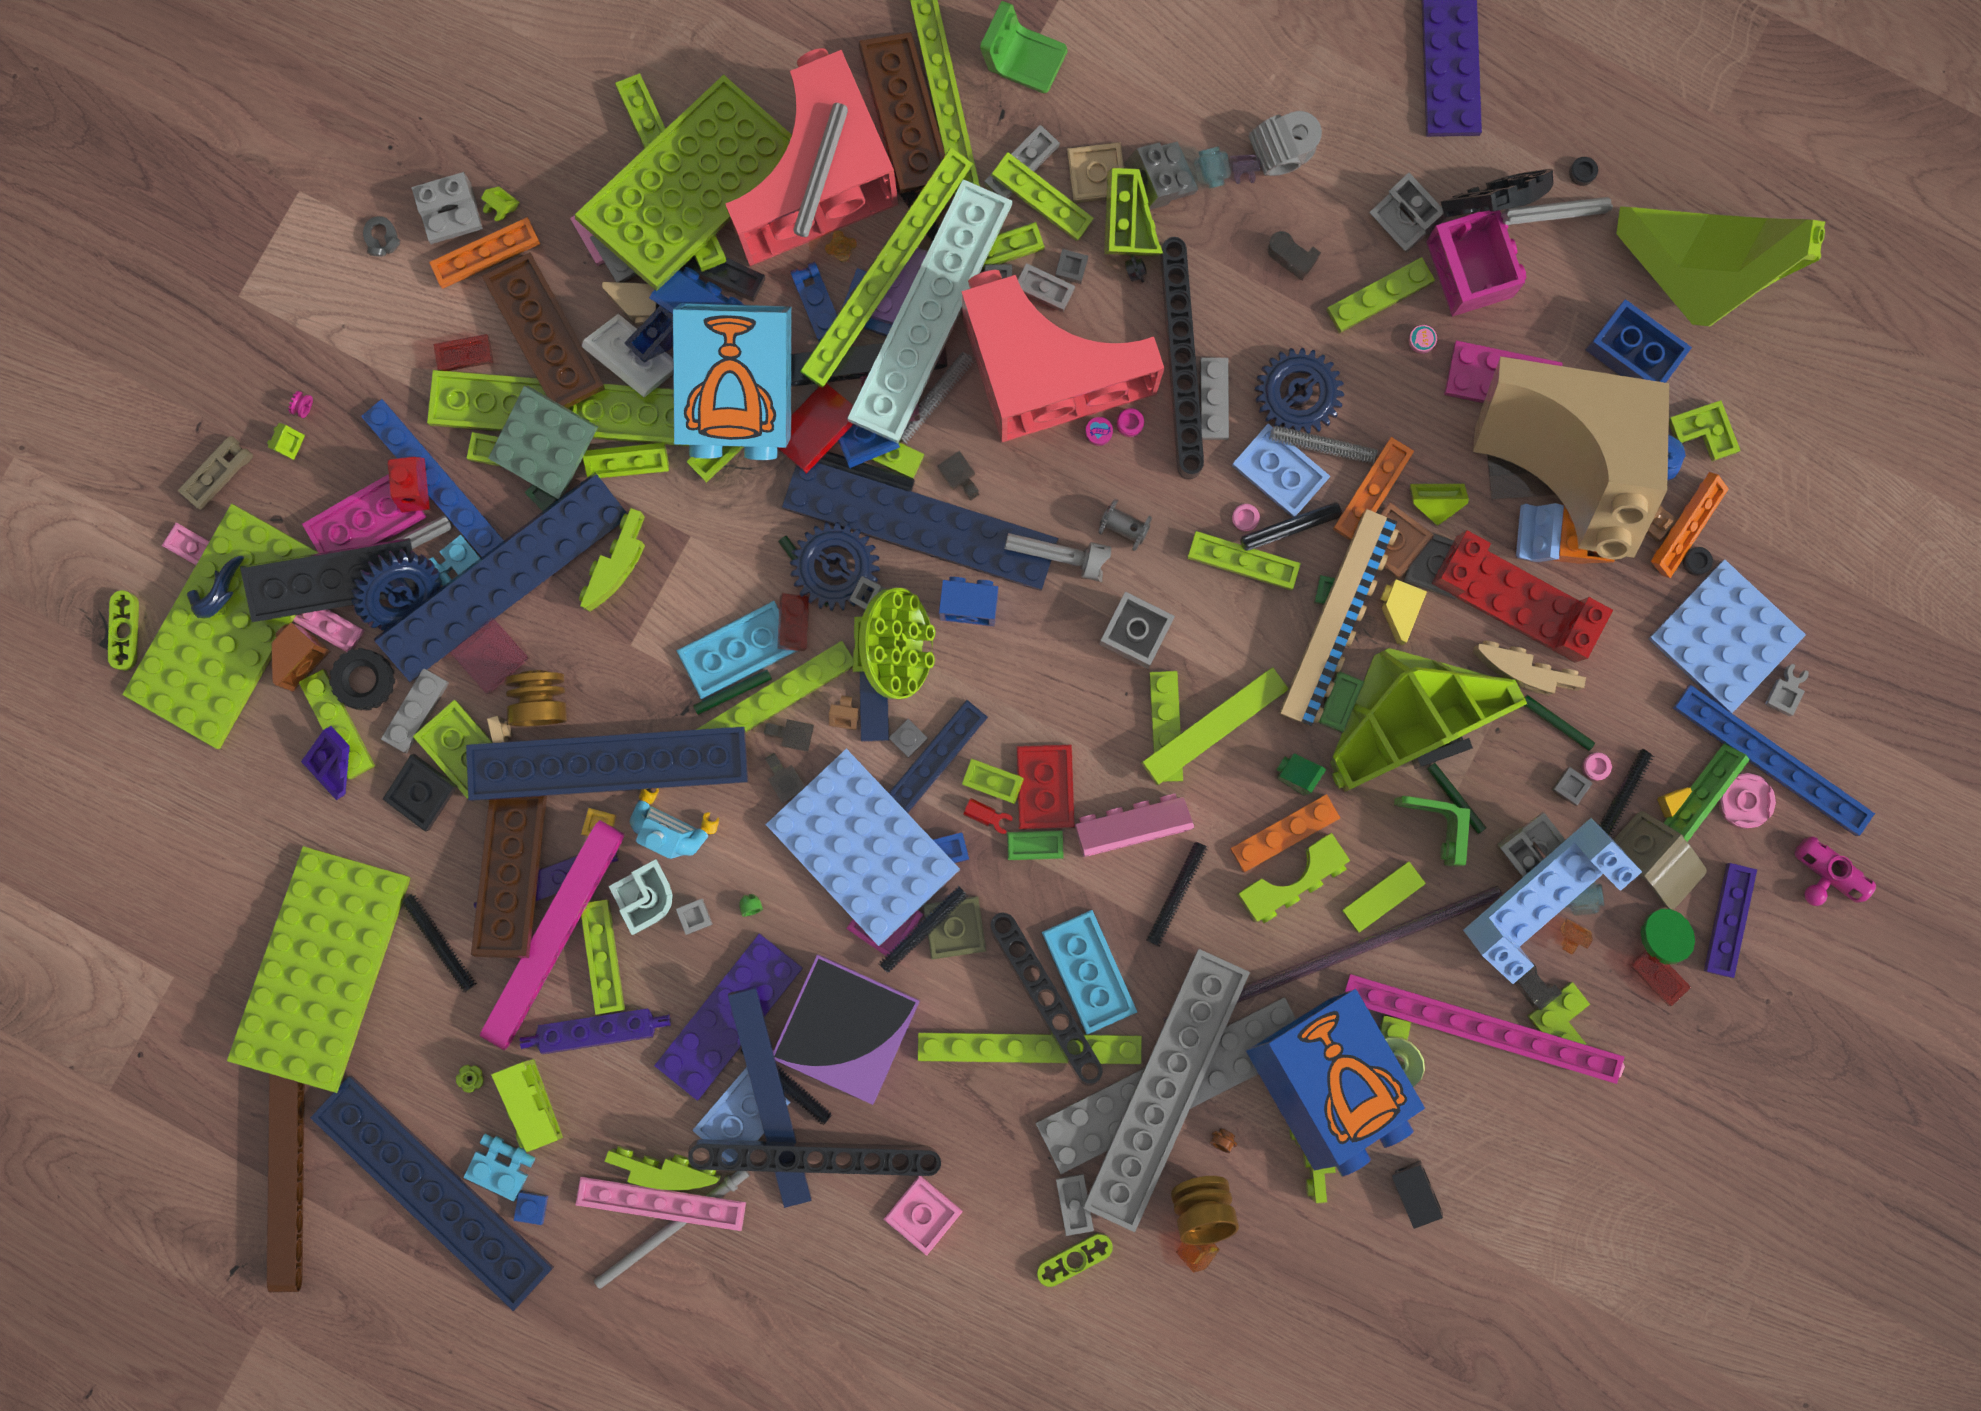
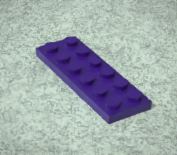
M1422 0L1426 137L1480 136L1482 133L1477 0Z
M759 933L654 1066L698 1101L741 1048L728 993L756 986L765 1017L803 967Z

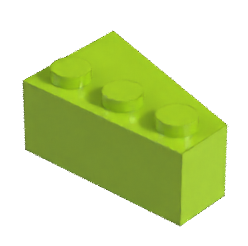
M1111 168L1107 172L1104 254H1134L1135 256H1159L1163 254L1139 169Z
M534 1059L491 1074L506 1107L508 1117L513 1122L517 1131V1142L521 1148L525 1149L526 1153L563 1138Z

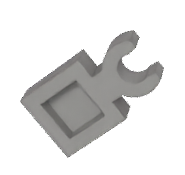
M1790 664L1785 668V681L1782 679L1775 681L1765 702V705L1789 717L1794 715L1805 692L1798 688L1799 683L1804 682L1809 674L1805 670L1800 673L1799 678H1796L1793 675L1794 664Z

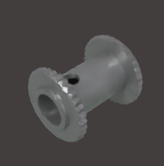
M1114 499L1111 505L1107 507L1100 521L1098 533L1102 534L1106 527L1134 541L1135 544L1132 550L1136 551L1147 535L1152 517L1148 516L1144 523L1116 509L1118 500ZM1135 527L1137 531H1132L1130 528Z

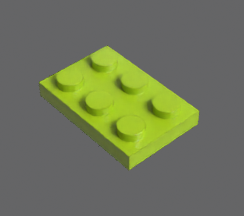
M454 700L413 737L449 779L458 786L457 788L463 795L468 798L466 745L493 742L459 702Z

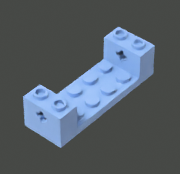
M1590 818L1463 931L1481 955L1514 984L1534 966L1520 948L1524 942L1602 874L1621 891L1642 871L1612 838Z

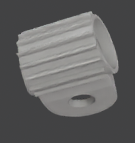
M1295 111L1284 116L1275 115L1265 120L1253 129L1248 137L1264 175L1278 176L1295 171L1313 157L1316 147L1320 142L1322 130L1319 121L1312 114L1304 111Z

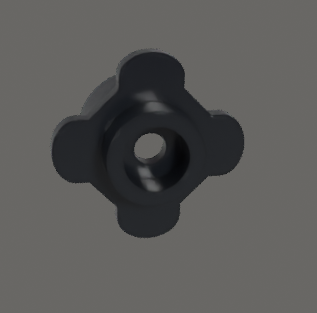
M1131 254V259L1125 261L1128 275L1132 282L1141 280L1143 283L1145 282L1143 275L1147 274L1142 258L1138 259L1134 254Z

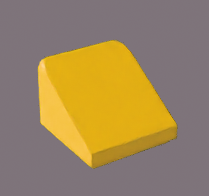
M1680 788L1658 797L1657 801L1665 818L1675 815L1691 794V788Z

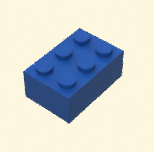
M1625 299L1614 310L1585 350L1620 376L1666 383L1692 347Z

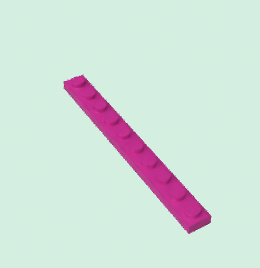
M1349 974L1344 992L1357 989L1366 1007L1370 1010L1615 1084L1618 1082L1624 1056Z

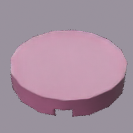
M1751 773L1739 774L1718 801L1719 810L1724 819L1733 826L1743 829L1758 827L1764 824L1773 814L1776 804L1774 791L1762 777Z

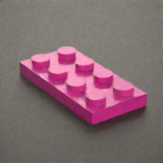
M1456 340L1453 346L1444 395L1484 403L1500 356L1562 366L1563 363Z
M388 474L309 519L302 525L317 552L323 553L383 543L426 518L423 510L405 513L400 511L391 498Z

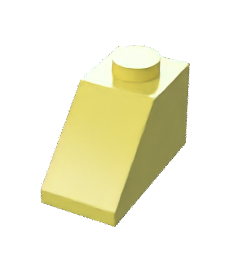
M1396 579L1391 583V586L1386 584L1380 599L1384 601L1382 611L1396 643L1402 646L1408 641L1427 591Z

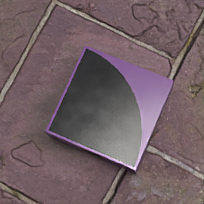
M819 954L815 958L773 1051L775 1061L873 1105L920 1000L891 986L881 984L859 974L855 970Z

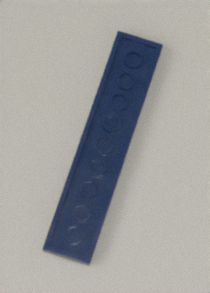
M816 463L807 474L796 465L782 508L822 522H828L832 525L839 522L841 528H845L847 524H850L851 531L861 529L860 534L1039 591L1043 589L1052 560L1004 549L1006 537L1010 533L1053 544L1058 542V538L912 491L908 492L820 463Z
M594 472L376 636L374 641L409 682L413 681L420 675L423 669L427 670L617 527L623 515L628 513L597 473Z
M745 727L466 745L469 801L748 783Z
M349 1076L340 1085L338 1092H334L310 1117L512 1311L517 1309L554 1268L552 1264L353 1076Z

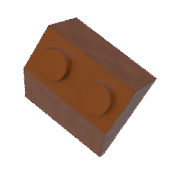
M291 622L289 625L282 626L275 634L276 639L272 642V680L276 686L294 692L300 685L299 682L307 678L331 651L307 629Z

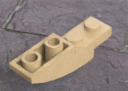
M1483 641L1482 644H1478L1473 648V653L1493 672L1502 678L1515 679L1519 687L1549 696L1555 693L1556 687L1579 691L1585 686L1586 677L1578 676V671L1571 669H1562L1561 672L1551 670L1550 665L1535 663L1532 666L1534 655L1527 654L1524 648L1510 647L1509 650L1499 648V643L1492 641Z

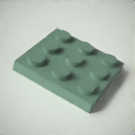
M524 386L488 459L555 498L560 499L566 492L598 426L533 388Z

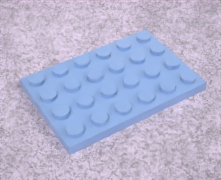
M847 748L766 824L878 946L886 941L960 870Z

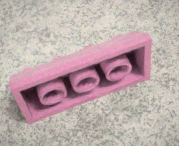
M1176 794L1160 797L1161 803L1150 805L1148 800L1133 804V810L1123 812L1122 807L1106 811V817L1096 819V815L1092 814L1079 818L1080 823L1075 824V829L1082 856L1087 857L1193 829V821L1184 797L1177 798Z

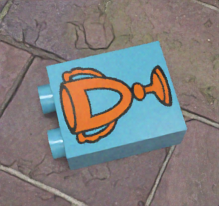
M680 303L673 309L674 444L689 445V456L694 458L722 457V446H744V457L747 459H776L777 447L786 448L791 439V306Z

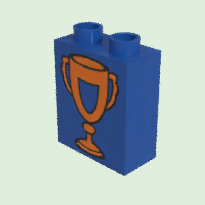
M1357 989L1327 999L1246 1050L1314 1171L1336 1167L1341 1176H1346L1359 1170L1371 1161L1365 1148L1377 1140L1381 1141L1384 1148L1404 1140L1414 1132L1408 1120L1425 1109Z

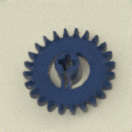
M1290 348L1288 356L1283 352H1279V361L1275 358H1270L1269 363L1272 367L1262 366L1261 370L1266 375H1259L1256 378L1257 381L1263 383V385H1258L1254 389L1255 392L1262 393V395L1255 399L1256 403H1264L1259 409V413L1268 411L1269 414L1265 422L1275 419V427L1276 425L1279 427L1283 424L1285 429L1293 428L1298 432L1303 428L1307 434L1311 432V427H1313L1319 433L1321 431L1320 422L1328 427L1330 425L1328 416L1336 418L1338 414L1334 408L1342 407V403L1336 399L1342 398L1345 395L1344 392L1337 390V388L1342 387L1344 384L1343 381L1335 380L1340 372H1331L1330 369L1334 365L1333 362L1323 363L1325 355H1321L1318 359L1315 358V350H1312L1309 355H1306L1304 348L1300 349L1299 354H1296L1294 349ZM1300 372L1309 375L1307 379H1294L1286 390L1285 398H1281L1280 386L1285 377L1292 373ZM1316 384L1318 385L1319 398L1314 406L1307 410L1290 408V406L1302 407L1306 405L1312 395V387ZM1306 387L1303 395L1292 398L1295 390L1300 391Z
M826 522L823 531L818 526H814L815 535L805 532L807 541H797V544L802 549L792 551V554L798 557V559L790 561L791 566L797 567L796 570L790 573V576L799 577L794 583V587L804 586L800 596L803 597L810 593L809 604L818 599L819 609H822L826 602L829 603L830 611L834 610L836 603L844 611L846 601L852 607H855L856 604L849 599L861 576L873 582H878V579L871 574L880 571L878 566L872 564L879 560V556L870 555L876 547L874 545L866 546L869 536L859 538L861 529L851 533L850 524H847L843 530L839 522H836L834 529H831L829 523ZM829 547H840L847 550L855 561L854 572L847 568V562L841 554L830 553L827 555L822 551ZM817 560L822 563L823 572L829 580L839 581L844 578L847 582L840 585H829L822 582L816 575L815 561ZM837 562H839L841 570L838 571L835 569L833 572H831L829 564L831 563L835 565ZM870 586L867 588L869 592L873 591Z
M400 550L399 559H396L395 555L390 551L388 562L380 555L378 556L380 566L377 567L368 562L371 573L360 570L365 581L354 580L358 588L351 590L354 595L351 601L355 606V613L360 616L363 623H368L370 628L378 627L380 631H384L440 589L442 580L439 577L440 572L435 568L434 563L431 560H427L423 554H420L418 557L414 551H411L408 558L406 553ZM404 577L416 582L417 589L415 595L412 593ZM381 591L392 606L399 608H388L380 604Z

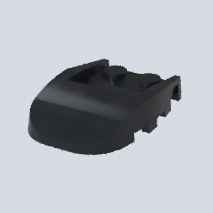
M1553 169L1535 170L1502 177L1487 182V189L1481 191L1479 187L1470 188L1466 194L1459 193L1452 196L1453 198L1441 201L1445 218L1479 210L1480 212L1489 210L1492 212L1525 206L1535 202L1547 194L1553 187Z

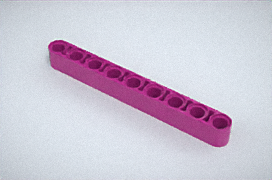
M601 820L595 824L531 939L529 958L520 959L481 1030V1038L504 1051L508 1048L622 843L624 833Z

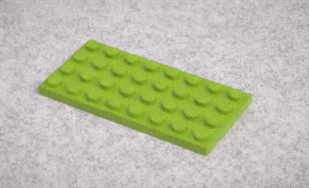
M723 74L575 214V220L652 288L658 291L731 220L725 204L750 192L771 174L787 150L792 134Z
M231 504L122 695L210 746L220 749L272 659V642L276 639L275 634L282 626L293 622L296 616L292 615L251 622L240 566L312 555L319 552L244 509ZM237 556H244V560L236 570L228 588V592H233L232 597L212 617L205 619L196 617L191 610L187 593L197 590L200 598L203 599L214 585L215 570L220 572L229 560Z
M302 847L227 1059L228 1062L335 1093L338 1092L411 879L409 876Z

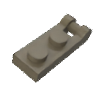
M233 436L228 437L179 488L178 492L197 509L202 510L238 470L250 462L253 454L246 448L242 449L239 446V441ZM232 453L235 457L228 462L225 457Z

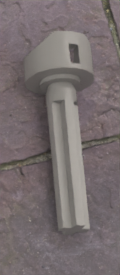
M1010 533L1006 537L1004 549L1081 566L1082 578L1102 582L1103 577L1101 566L1111 556V547L1090 542L1087 549L1082 551Z

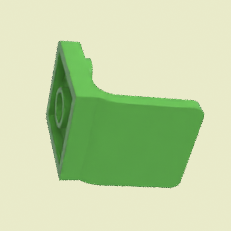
M1004 1L1000 3L980 45V50L989 71L1041 93H1047L1050 90L1068 52L1067 46L1064 43L1023 27L1018 21L1013 4Z
M1401 796L1395 798L1394 806L1442 814L1447 820L1446 843L1441 845V859L1444 860L1445 866L1458 867L1466 865L1470 809L1459 808L1448 802Z

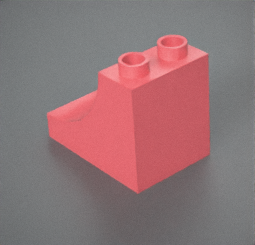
M824 48L814 49L805 53L797 60L798 68L790 71L796 94V118L787 150L778 165L762 183L740 198L725 204L749 266L898 205L894 169L842 50L829 55L828 51ZM834 103L844 104L847 106L848 113L809 235L807 237L798 236L794 233L793 228Z
M989 270L971 277L968 280L970 289L961 291L963 323L1002 442L1157 395L1164 365L1154 337L1129 343H1103L1070 334L1050 322L1034 307L1022 290L1016 275L1002 279L999 270Z

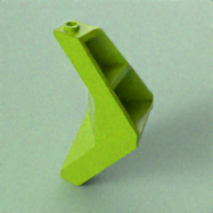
M1620 206L1616 234L1692 325L1712 326L1760 290L1781 278L1819 261L1821 258V245L1825 236V221L1715 215Z
M1388 648L1374 655L1350 718L1331 758L1330 764L1334 770L1332 778L1336 786L1343 788L1344 792L1482 727L1526 705L1527 702L1515 679L1492 677Z

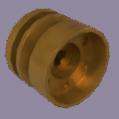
M533 670L507 676L505 678V685L518 688L506 691V696L519 699V703L507 706L508 725L528 727L566 722V703L553 701V696L565 693V688L552 686L563 683L564 674L545 670Z
M1202 1176L1192 1178L1172 1189L1171 1198L1174 1203V1212L1179 1215L1177 1225L1180 1239L1183 1243L1188 1245L1217 1243L1233 1236L1239 1230L1235 1208L1230 1205L1232 1203V1195L1229 1193V1183L1224 1177Z

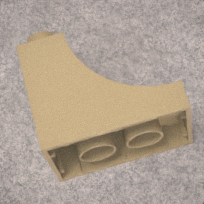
M1500 356L1475 425L1473 452L1488 454L1510 461L1531 472L1547 484L1563 502L1572 518L1578 538V549L1596 551L1601 557L1606 559H1621L1626 556L1634 558L1667 492L1669 383Z

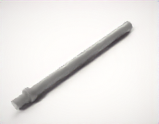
M737 1171L732 1176L727 1175L723 1178V1183L705 1196L721 1198L729 1191L734 1192L738 1189L737 1185L748 1178L750 1174L748 1171ZM672 1220L594 1280L595 1285L599 1289L603 1288L687 1223Z

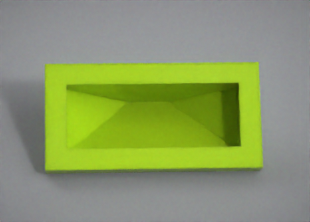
M1410 484L1409 489L1413 504L1437 526L1467 505L1469 501L1465 484Z

